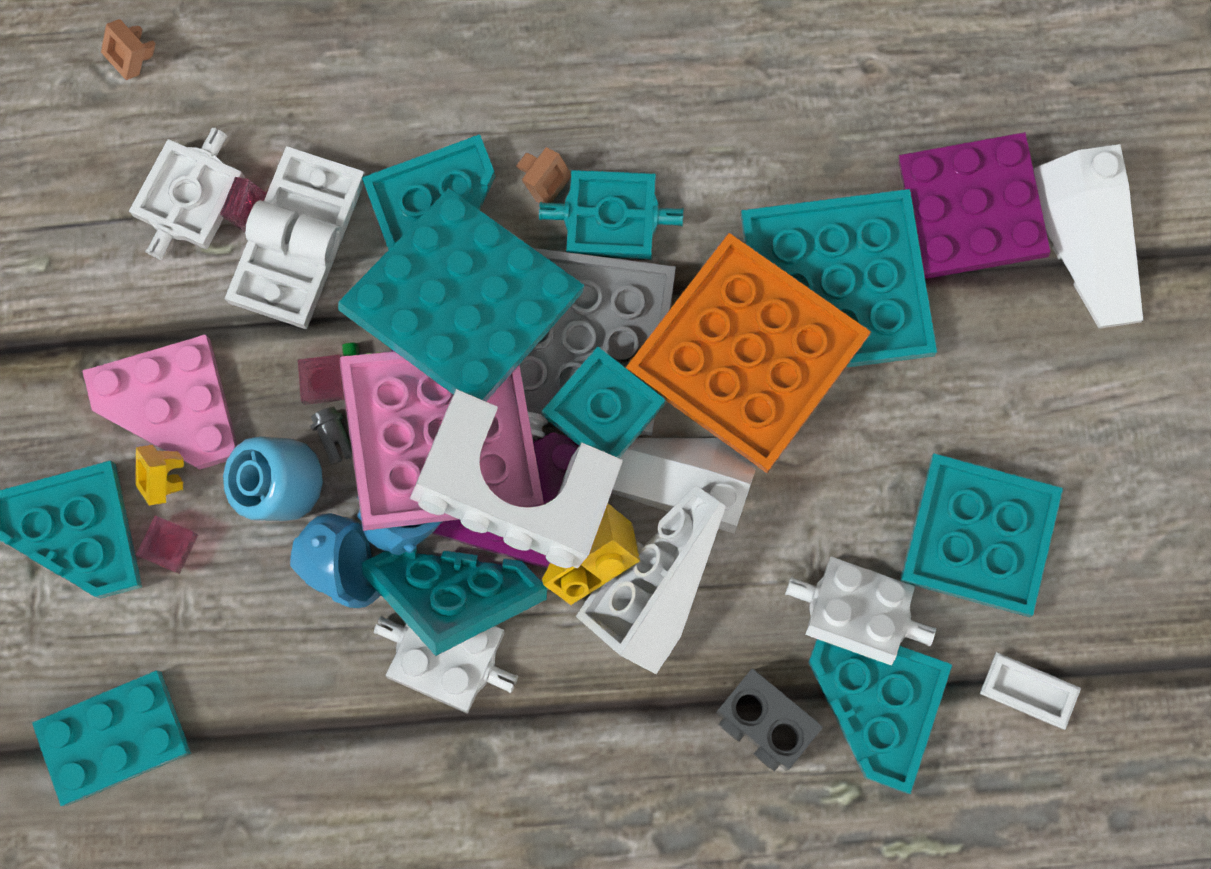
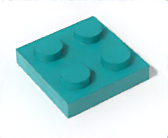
M597 346L542 410V416L579 446L581 443H584L620 458L663 408L666 400Z

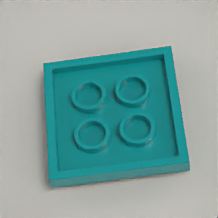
M934 453L930 459L900 581L1025 617H1032L1063 488Z

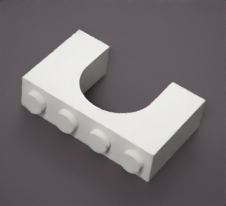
M456 389L410 499L417 501L423 510L431 514H448L460 519L462 525L472 531L479 533L489 531L503 537L504 542L515 549H532L546 555V559L556 566L563 568L573 566L578 569L590 553L623 460L581 443L571 457L555 499L537 507L511 505L498 498L489 489L480 469L481 449L498 407Z

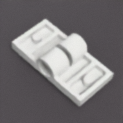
M286 146L265 200H258L249 214L245 232L248 242L224 299L229 304L307 329L364 186L362 177L366 176L365 172Z

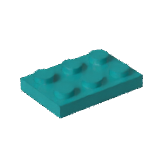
M158 670L32 722L60 806H69L191 754L163 674Z

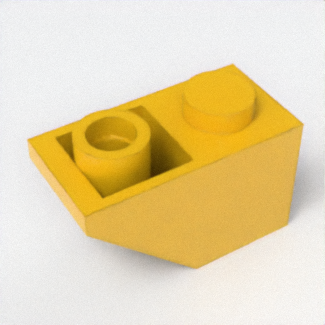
M607 503L588 557L578 569L573 566L563 568L550 563L542 577L543 585L572 605L640 562L632 522Z

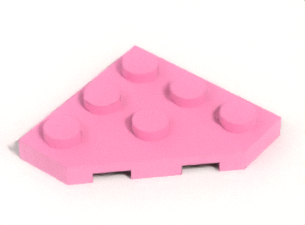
M206 334L82 371L93 412L162 450L178 451L186 463L199 470L226 462L233 449L238 445L212 344Z

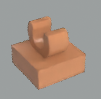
M121 19L106 24L101 53L123 78L128 80L140 75L142 61L148 60L153 56L156 43L152 40L143 44L140 41L143 29L140 26L128 28Z
M547 147L538 158L525 153L516 165L518 169L526 173L522 178V182L538 203H552L571 178V172L560 154Z

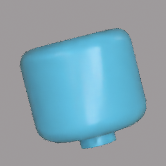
M260 436L245 439L231 452L226 460L223 473L224 492L231 507L240 516L256 521L300 519L309 513L318 501L323 484L322 468L316 453L307 444L288 438Z

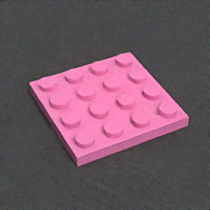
M395 351L340 357L341 377L363 531L457 520V518L445 513L443 515L431 514L423 510L417 501L410 499L453 394ZM519 365L487 400L488 403L497 406L498 409L481 449L480 469L485 483L498 498L514 506L537 507L543 505L544 502Z

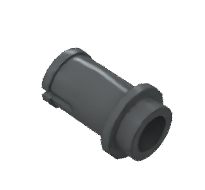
M328 407L311 416L313 424L310 426L312 431H317L328 455L330 465L342 462L336 449V444L340 445L346 460L353 457L350 440L341 422L344 416L341 412L337 413L335 407Z

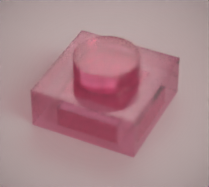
M235 177L220 216L243 232H246L247 220L254 204L258 200L264 201L267 193L249 179Z
M340 354L298 359L301 402L304 405L345 400L340 369V357L342 356Z
M155 515L136 556L180 574L198 534Z

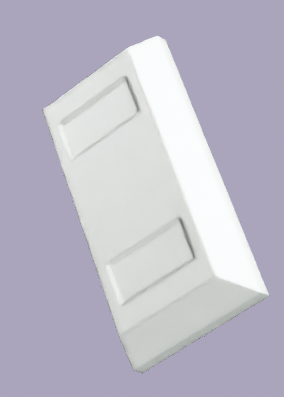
M996 652L980 694L1065 730L1081 688Z

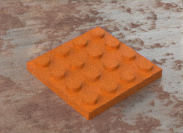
M728 233L626 366V369L662 396L668 403L761 470L768 473L868 339L871 331L738 238Z

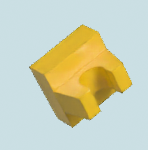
M153 445L136 447L135 485L149 506L166 503V495L183 490V481L178 474L167 475L174 468L184 467V459L178 451H157Z

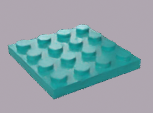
M448 188L338 301V310L453 395L457 389L487 402L582 295L584 284Z
M910 189L741 210L740 216L744 243L871 331L870 336L847 367L935 357L937 347Z

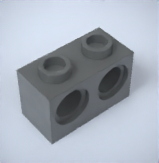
M753 668L716 712L723 718L718 725L738 742L745 736L757 746L758 749L754 752V755L774 772L779 766L785 771L789 770L823 728V726ZM750 696L759 702L761 714L757 720L745 721L738 716L736 703L740 698ZM786 725L794 731L796 742L791 750L781 751L774 746L771 735L776 726Z

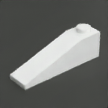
M1121 145L1077 150L1033 168L1046 232L1054 245L1052 249L1058 259H1062L1075 281L1074 287L1098 328L1141 323L1143 321L1130 190Z
M636 438L619 458L623 462L611 493L669 512L695 486H698L726 505L718 529L735 534L757 466L718 438Z
M695 486L659 521L658 532L645 545L637 543L640 562L591 592L576 617L620 656L657 674L682 635L726 505L698 486Z

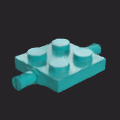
M571 170V186L565 203L540 202L539 220H564L567 229L566 252L606 258L651 260L652 239L657 230V225L683 227L684 208H658L655 196L656 174Z

